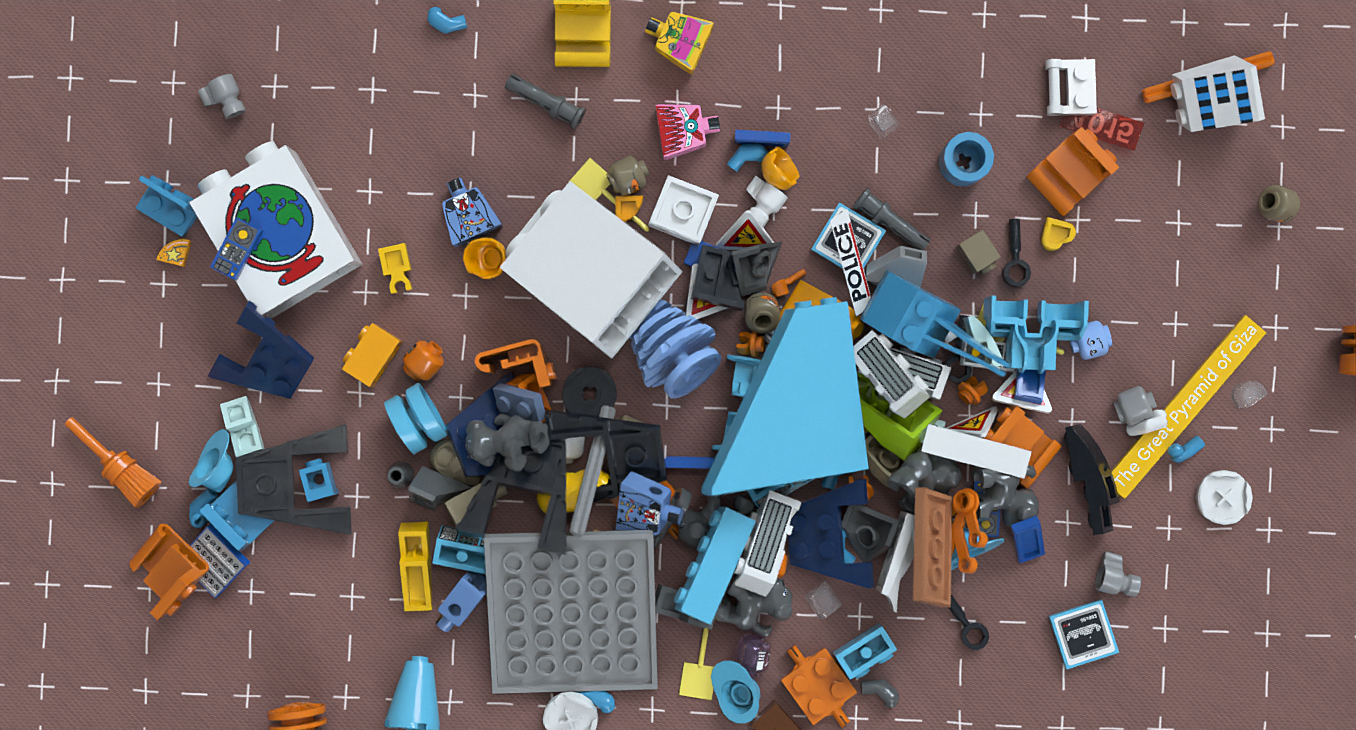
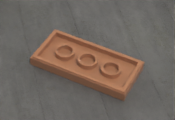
M924 487L915 488L913 601L941 608L950 607L952 496Z

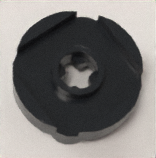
M592 366L573 371L567 377L562 392L563 403L569 413L597 417L600 415L602 406L614 408L617 399L616 384L613 378L606 371ZM585 387L589 389L595 387L597 389L595 393L597 398L594 401L591 399L585 401L583 399L585 395L583 389Z

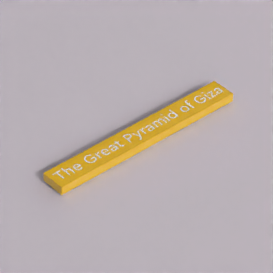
M1243 315L1164 407L1163 410L1167 414V425L1162 429L1142 434L1112 468L1111 472L1118 495L1121 498L1125 499L1267 333L1247 315Z

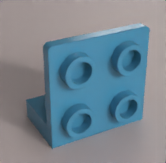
M141 175L138 180L149 187L136 206V209L185 238L198 217L189 203L194 199L176 189L172 192V185L154 175H151L150 178Z
M237 481L212 504L207 503L200 510L208 521L241 552L274 522V520L238 514Z

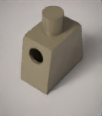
M481 483L443 504L455 527L463 519L469 503L482 486ZM499 485L495 500L508 494L505 486Z

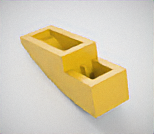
M401 523L398 535L404 611L432 610L429 523Z

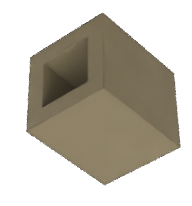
M984 230L956 246L973 274L979 271L983 275L997 266L994 261L1001 258Z

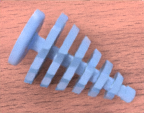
M660 299L629 339H632L631 347L634 354L637 355L636 360L639 369L642 371L641 375L644 384L647 387L652 385V388L664 384V391L671 399L680 398L703 384L716 371L722 357L716 349L710 348L711 346L708 345L714 341L716 334L712 327L707 324H701L698 319L691 315L685 316V312L677 307H672V304Z

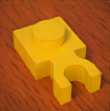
M406 243L379 248L378 252L383 275H391V294L398 293L396 285L400 281L405 283L407 291L413 290L412 284L405 274L407 271H412Z

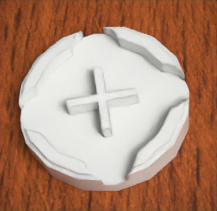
M1227 470L1214 471L1205 476L1197 486L1195 496L1197 508L1203 517L1213 523L1222 525L1240 521L1250 510L1253 499L1251 487L1247 481L1238 473Z
M563 692L554 696L546 705L543 715V724L547 730H596L598 723L597 708L593 702L583 694L576 692Z

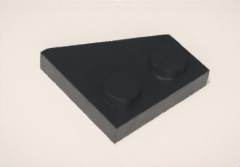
M707 245L701 246L691 299L742 311L745 304L740 297L737 286L739 283L736 273L733 271V262L728 250Z

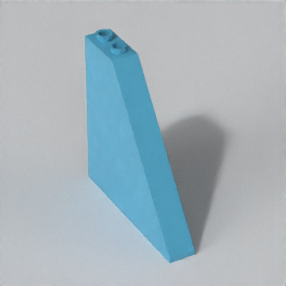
M837 297L820 299V305L813 306L811 301L795 302V308L784 310L701 488L702 494L714 496L869 469L848 301L837 302Z

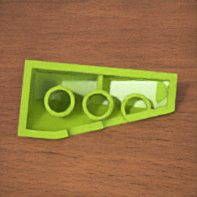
M857 372L863 426L883 447L905 461L925 439L928 424L934 426L943 410L926 400L906 418H903L893 412L889 407L891 404L883 395L878 393L875 389L876 386L864 374Z

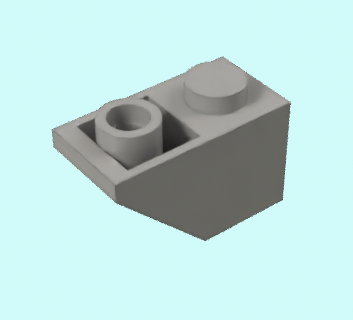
M898 246L867 264L866 280L878 286L885 271L888 270L921 287L927 265V251Z

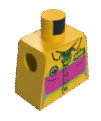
M670 12L666 23L651 17L645 33L659 38L655 46L657 53L692 75L711 35L714 23Z

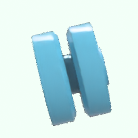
M420 383L406 389L405 395L408 404L398 395L384 402L387 414L396 432L413 454L427 448L425 433L435 442L448 436L440 413Z

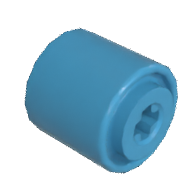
M965 132L958 134L944 146L939 155L938 165L940 172L948 182L955 186L965 187L973 185L990 171L994 160L993 149L988 140L978 133ZM959 155L970 159V162L967 164L968 169H965L963 166H957L956 162L959 161Z

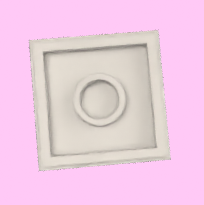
M668 175L648 226L699 246L719 195Z

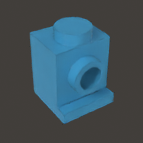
M322 459L305 463L306 468L299 470L307 502L339 494L329 462L322 463ZM317 474L323 475L324 482L322 484L316 482Z

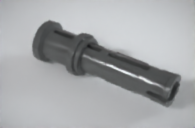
M514 73L509 76L505 84V89L548 111L551 118H559L570 124L573 130L578 128L586 113V108L583 106L579 108L566 101V97H556Z
M867 187L856 200L853 208L862 210L871 217L873 223H881L914 249L924 250L931 239L899 217L890 209L891 206H889L888 202L879 200L870 193L871 189Z

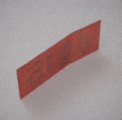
M1097 108L1095 115L1063 116L1060 126L1072 131L1083 127L1085 130H1091L1099 140L1135 151L1144 122Z

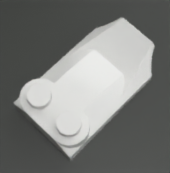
M900 511L898 520L901 521L891 548L887 551L876 589L887 597L890 608L896 613L900 579L914 558L915 515Z

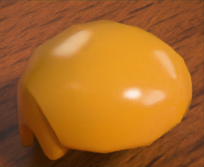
M776 147L764 156L761 169L767 183L778 190H788L797 183L796 180L800 177L799 172L790 156L782 148Z
M483 237L470 241L463 253L465 268L468 273L477 275L481 279L495 278L503 272L500 266L507 259L505 257L506 250L502 243L493 238Z

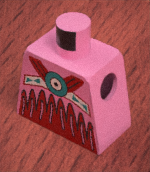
M656 105L664 160L706 147L705 134L720 132L718 115L702 118L700 105Z

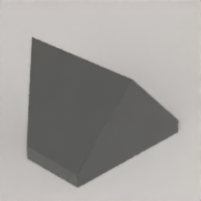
M782 242L760 244L731 252L732 265L737 276L741 296L768 289L767 283Z
M422 466L408 489V495L411 502L435 512L437 506L473 487Z
M848 505L842 521V528L861 561L869 562L891 548L901 521L862 505Z

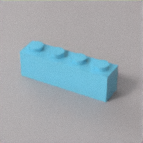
M719 507L718 511L714 510L708 522V525L711 526L707 536L704 535L698 544L697 551H699L697 559L695 562L692 561L686 571L688 579L684 588L680 587L674 599V602L677 603L674 608L675 610L711 625L755 525V520L727 507Z

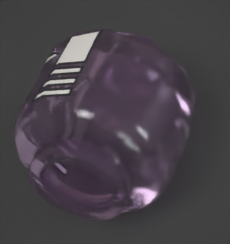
M744 635L743 639L738 640L735 644L733 662L743 666L750 677H757L758 673L765 672L769 667L770 645L765 642L764 637Z

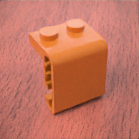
M1080 127L1067 137L1026 176L1062 216L1072 210L1074 205L1085 198L1097 185L1119 168L1115 163L1117 159L1114 154L1108 149L1103 150L1097 143L1098 138L1091 130H1085L1083 127Z
M534 339L481 352L475 357L477 368L487 373L496 372L494 365L485 364V360L508 353L509 359L500 360L503 369L509 370L533 363L540 388L554 386L553 380L557 379L554 364L548 363L544 346Z
M1018 406L1006 407L996 420L998 422L992 429H989L983 439L1032 451L1028 465L1034 466L1036 476L1031 479L1026 475L1025 478H1020L1019 482L1022 487L1029 489L1062 446L1056 440H1051L1046 436L1041 428L1024 416L1026 412Z
M160 524L129 563L133 572L138 570L141 565L150 572L143 582L161 598L150 612L157 621L166 614L172 616L182 606L181 602L183 599H186L197 588L195 585L209 570L208 563L167 524Z

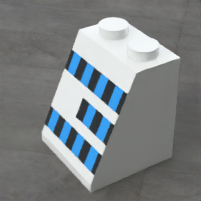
M1235 55L1172 74L1173 84H1171V92L1178 105V109L1175 112L1176 119L1180 126H1183L1190 132L1265 119L1256 66Z

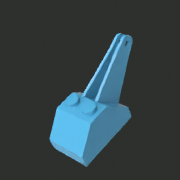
M888 270L885 271L860 317L863 322L896 342L932 358H935L942 346L983 365L1003 377L1005 376L1006 372L995 365L944 342L949 331H951L990 359L1007 368L1011 366L1009 362L997 356L954 324L961 309Z

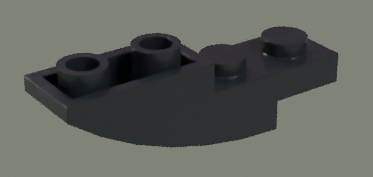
M1081 424L1065 427L1064 441L1070 453L1069 471L1073 475L1074 482L1085 481L1083 494L1089 506L1088 524L1092 528L1093 535L1114 531L1110 505L1120 501L1108 462L1098 444Z

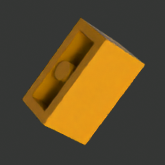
M372 323L370 327L366 325L361 330L357 338L360 342L355 349L350 348L342 360L345 363L342 370L368 387L376 385L403 344L402 340L379 325Z

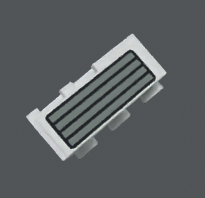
M872 330L853 346L855 363L876 386L875 389L878 393L883 395L891 404L889 407L893 412L906 418L930 397L925 391L929 386L919 375L913 377L908 371L911 365L901 354L896 356L890 348L893 344L883 333L878 335Z
M900 347V350L890 348L896 356L901 354L911 365L908 371L913 377L919 375L929 386L925 390L930 396L929 399H940L951 367L942 365V361L926 356V359L915 356V351ZM857 367V370H856V371L859 372V373L864 374V373L860 370V368Z
M770 490L756 513L751 512L749 518L756 522L744 547L743 556L739 559L734 573L737 574L736 586L765 597L775 584L785 554L783 549L786 537L791 535L793 529L790 522L796 511L800 508V501Z

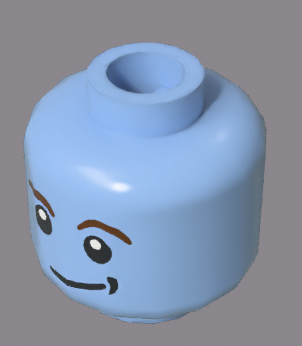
M1099 321L1088 323L1082 339L1069 340L1072 352H1078L1084 360L1104 356L1108 353L1109 347L1112 346V338L1108 326H1103Z

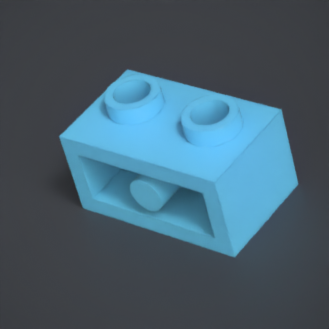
M877 623L833 651L851 680L854 677L858 679L870 671L869 667L877 662L882 664L893 657L892 653L897 648L883 626Z

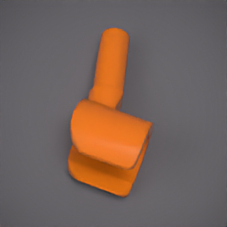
M801 269L792 276L773 283L772 291L774 297L777 298L789 294L787 285L805 276L806 271Z

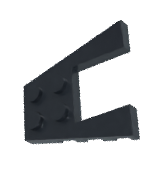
M553 410L545 411L549 440L604 435L611 481L596 487L592 505L594 502L605 498L612 499L618 497L621 483L630 472L637 473L657 483L667 480L660 425Z
M343 424L333 429L324 430L304 438L295 439L272 448H266L236 458L238 514L352 535L351 507L295 510L293 456L348 453L347 425Z
M558 439L549 440V445L542 454L534 452L530 445L521 446V454L526 456V463L521 471L507 468L504 462L506 457L498 453L494 460L495 463L490 472L484 477L478 493L469 503L463 519L457 524V532L485 537L499 485L539 493L551 497L537 547L539 550L566 555V441Z

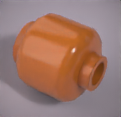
M422 340L417 341L403 357L404 371L416 381L430 380L444 364V359L441 355L443 350L434 341L429 343Z

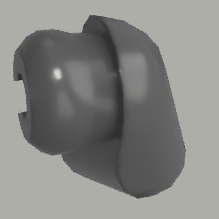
M886 680L861 681L862 695L877 694L884 701V706L888 708H894L898 704V691Z

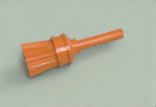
M73 417L66 421L64 425L101 459L100 463L104 466L101 476L106 478L111 486H117L134 508L138 509L158 491L162 481L139 466L138 462L132 459L127 451L117 454L113 450L108 451Z

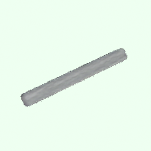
M602 406L599 417L614 419L616 410L613 407ZM604 435L594 436L570 527V534L582 537L585 534L606 451Z

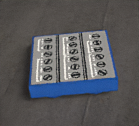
M212 524L208 525L190 545L209 565V570L199 580V583L215 599L251 563Z

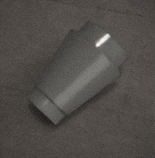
M404 461L393 463L387 471L389 483L395 488L408 487L414 479V471L411 465ZM397 470L401 473L399 481L393 477V473Z

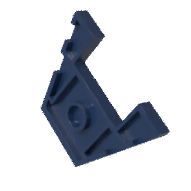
M248 301L237 324L261 336L262 340L246 367L219 354L208 377L291 399L312 364L314 357L289 334L285 337L274 327L275 322L269 316L264 318L256 311L258 306Z
M513 372L504 375L445 425L465 477L486 476L495 463L494 461L492 466H485L470 458L465 448L466 428L468 423L473 420L483 421L494 431H498L503 427L494 423L495 417L500 414L496 407L493 388L499 383L506 384L514 379Z
M859 479L801 503L799 510L796 511L790 522V525L793 526L791 535H788L790 565L861 587H874L872 562L845 563L841 505L868 504L866 479Z

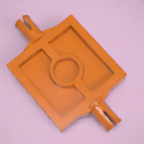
M793 645L792 649L789 648L786 652L793 659L795 665L791 672L781 678L780 681L812 725H815L826 716L833 715L840 727H844L845 723L848 724L850 722V719H848L841 707L857 691L825 647L811 656L804 657L797 648V645Z

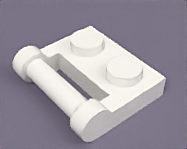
M1095 59L1046 60L1045 68L1048 70L1049 106H1047V115H1095L1097 113ZM1059 70H1066L1067 106L1060 105Z

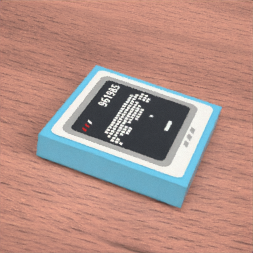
M839 202L811 250L843 269L830 220L847 209L864 268L886 230Z
M1101 599L1048 616L1065 669L1119 653Z

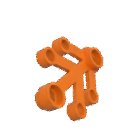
M965 488L958 491L953 498L952 516L956 515L952 524L951 558L956 548L959 558V570L963 573L972 574L976 571L978 564L977 560L969 555L963 530L965 522H967L970 533L968 541L972 547H985L988 537L985 532L980 531L976 511L979 507V496L975 490Z

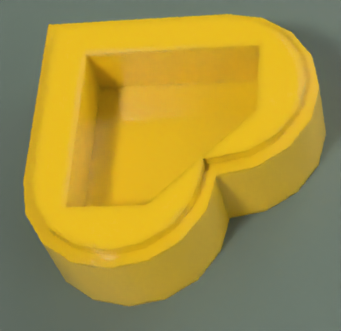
M1047 217L1041 235L1042 247L1047 251H1055L1062 244L1071 242L1076 235L1075 227L1069 222Z

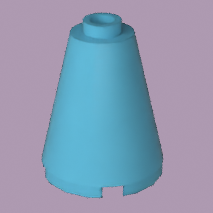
M412 656L411 661L405 662L384 721V727L395 729L401 727V729L440 730L433 663H428V657Z

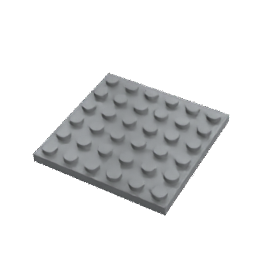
M653 530L586 531L582 537L567 532L566 555L539 550L537 546L541 533L485 534L484 548L492 694L658 689Z

